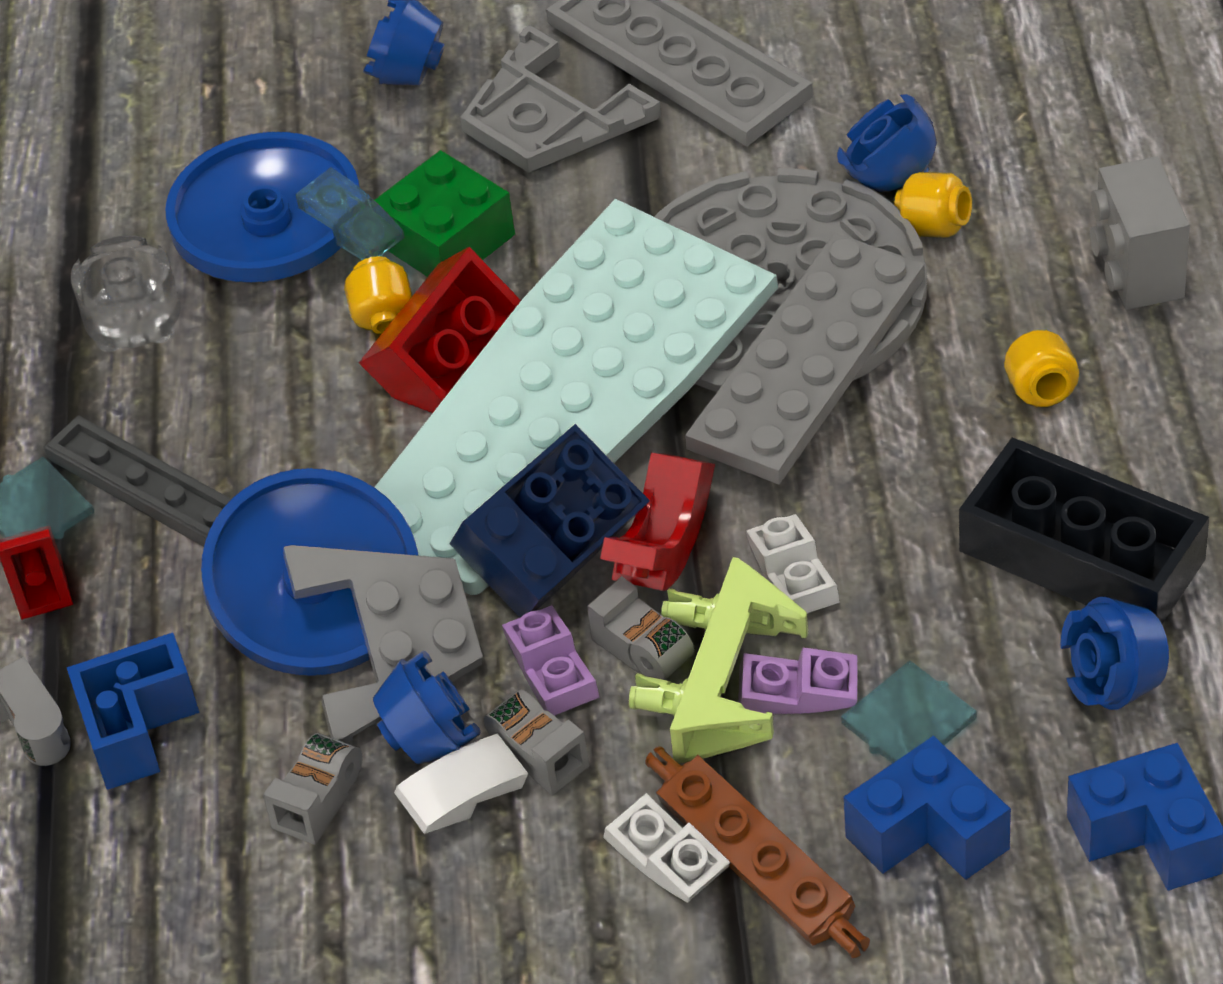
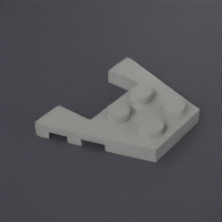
M528 25L519 34L520 43L515 50H508L501 59L502 68L493 80H486L461 115L460 120L464 133L530 173L657 120L661 117L660 101L628 84L598 108L592 109L535 75L560 57L559 42Z
M296 545L284 547L283 556L295 599L345 588L351 589L376 680L374 684L322 695V706L331 738L349 743L353 740L354 735L373 724L378 726L377 723L382 719L374 705L373 696L401 659L409 661L420 652L426 651L432 659V662L426 665L431 674L435 677L444 671L452 682L482 665L483 655L455 559Z

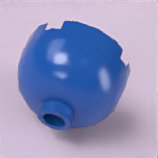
M908 94L900 95L904 100L902 103L894 105L887 99L867 112L847 133L848 138L852 141L847 151L845 152L841 147L838 149L837 158L839 164L856 181L878 192L899 190L903 188L905 181L912 174L929 172L928 166L933 159L937 145L933 122L915 98Z

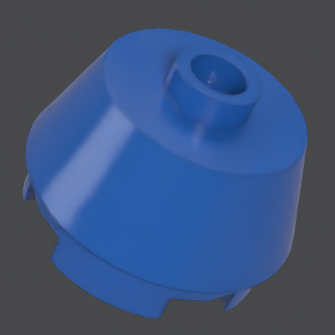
M388 0L387 6L394 8V11H391L388 17L384 16L383 20H379L367 53V57L374 59L375 62L370 61L366 64L363 72L378 78L379 84L420 86L428 68L436 70L445 47L444 43L439 42L443 21L418 0Z
M1097 597L1090 601L1083 609L1069 612L1064 621L1060 646L1061 649L1070 648L1071 663L1076 676L1066 679L1073 694L1083 704L1089 706L1100 704L1106 709L1117 710L1155 689L1164 680L1169 663L1168 641L1160 620L1149 609L1107 597Z
M426 651L420 652L409 661L401 659L373 696L374 705L382 719L377 723L382 735L395 751L402 748L418 765L440 759L455 750H460L459 748L464 747L481 734L480 728L475 723L467 727L461 715L470 709L446 673L443 671L434 677L427 669L426 665L432 662V659Z

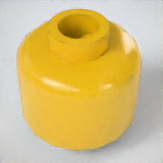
M919 172L912 174L905 181L903 188L897 191L894 205L900 210V215L910 221L919 237L947 238L954 236L963 225L968 223L972 212V197L969 188L964 186L961 179L952 173Z
M370 257L358 262L345 279L344 290L352 320L357 326L366 330H372L376 334L384 332L413 296L408 275L403 266L390 261L386 257Z
M1033 330L1017 338L1006 352L1004 368L1016 394L1029 405L1050 407L1061 403L1072 394L1078 384L1079 368L1077 361L1067 343L1056 333L1048 330Z

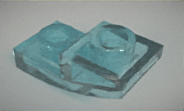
M332 167L295 194L298 208L331 228L335 243L360 260L382 256L405 238L401 227L375 200Z

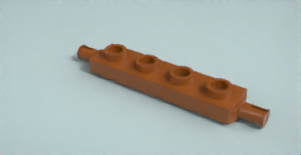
M660 746L653 749L657 758L651 752L648 754L645 764L665 781L656 792L660 802L684 825L690 823L730 861L729 867L812 946L832 937L852 958L861 956L859 948L863 952L867 950L870 939L848 921L856 907L852 896L707 762L697 755L691 761L680 765Z

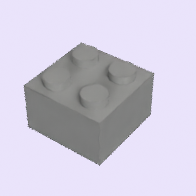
M1158 156L1099 168L1098 190L1091 192L1092 208L1097 220L1096 226L1090 228V242L1095 256H1102L1105 261V277L1110 291H1118L1125 310L1185 298L1190 224Z

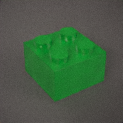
M442 150L438 151L370 203L378 245L427 277L439 263L467 247H470L484 260L515 235L509 192Z

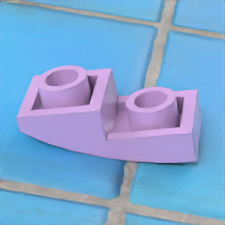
M552 605L541 610L528 612L522 617L502 625L513 654L543 710H548L555 716L600 698L596 680L577 654L571 632Z
M804 647L798 661L743 653L739 666L738 703H741L745 709L761 713L770 712L772 714H803L849 708L855 706L857 702V655Z

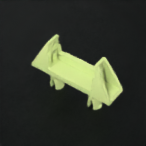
M733 557L720 593H717L714 598H703L699 595L678 592L670 588L667 590L668 601H663L661 615L671 618L679 625L693 628L699 627L706 630L689 678L685 679L683 684H676L637 673L635 675L636 686H631L629 707L631 709L673 714L674 719L670 727L673 759L679 764L689 762L697 755L704 759L772 739L774 735L772 713L766 712L765 714L745 709L741 703L722 698L721 694H725L746 633L777 636L781 632L800 635L801 638H807L808 635L807 612L739 558Z

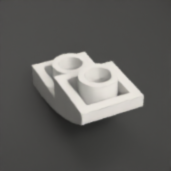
M796 514L788 517L773 518L764 525L746 530L747 539L764 577L807 613L840 603L837 585L817 557L815 540Z
M497 733L461 747L459 750H455L432 762L397 785L394 793L422 832L426 834L470 819L476 804L521 789L528 772Z
M647 793L605 828L603 838L621 855L658 885L687 903L726 870L730 864V861L694 826L688 823L682 828Z

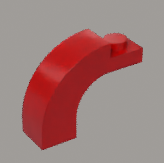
M651 452L643 494L650 502L635 516L631 527L622 537H604L600 559L615 562L611 580L617 581L622 576L633 585L660 591L669 589L677 581L685 568L701 528L715 469L714 463L666 453Z

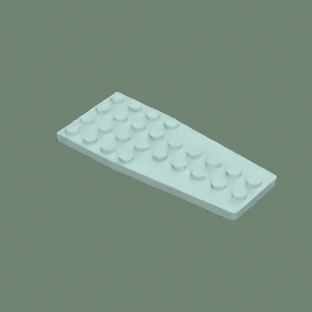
M614 199L521 300L374 487L384 494L404 516L414 536L418 556L455 559L464 592L470 595H477L483 592L489 585L449 544L461 523L574 424L615 463L690 390L778 289L776 274Z

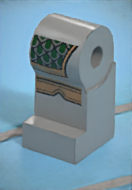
M622 576L587 606L591 639L636 672L640 671L647 677L666 680L694 655V645L686 631L676 621L663 617L638 598L637 587Z
M25 657L0 669V723L8 719L15 727L25 757L31 763L47 766L59 762L67 755L71 746V740L63 724L60 708Z
M519 689L484 717V725L488 734L491 736L498 733L528 774L552 796L590 766L584 731L569 719L563 723L548 710H543L537 700L524 690ZM566 755L568 757L566 765L555 771L554 763Z
M320 733L313 734L306 741L297 762L283 780L275 778L263 794L271 828L316 845L347 798L348 791L358 777L362 764L360 748ZM292 813L302 815L304 823L294 820Z

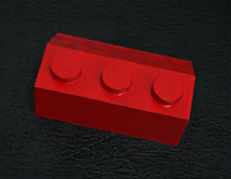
M467 247L435 267L358 363L393 399L433 413L521 300L470 247Z

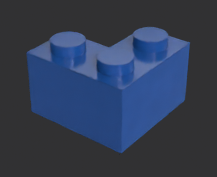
M173 632L66 667L107 790L161 772L147 730L200 713L188 672Z
M934 735L844 796L845 836L882 874L928 843L967 880L1010 849L1011 808Z
M1178 743L1068 776L1067 818L1089 862L1144 845L1167 891L1222 874L1223 826Z

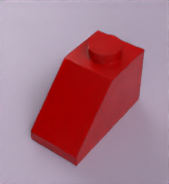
M50 525L0 539V561L21 620L73 605L62 560Z

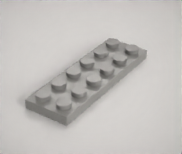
M559 0L546 9L548 24L746 147L813 97L812 82L675 0Z
M834 232L686 433V449L780 485L925 279V264Z

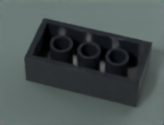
M1011 437L959 508V551L1086 606L1097 597H1107L1149 609L1163 624L1206 560L1209 517Z

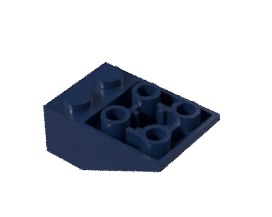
M574 424L461 523L449 544L519 617H522L528 612L536 611L559 591L602 549L604 537H614L650 500Z

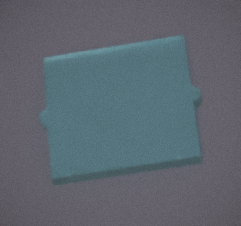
M41 457L14 475H5L3 482L0 483V534L3 538L50 525L54 538L61 539L64 536V531L94 513L93 506L44 457Z
M909 660L841 716V724L867 743L870 753H879L888 761L894 763L933 735L943 745H946L977 719V711L952 693L947 682L936 681Z

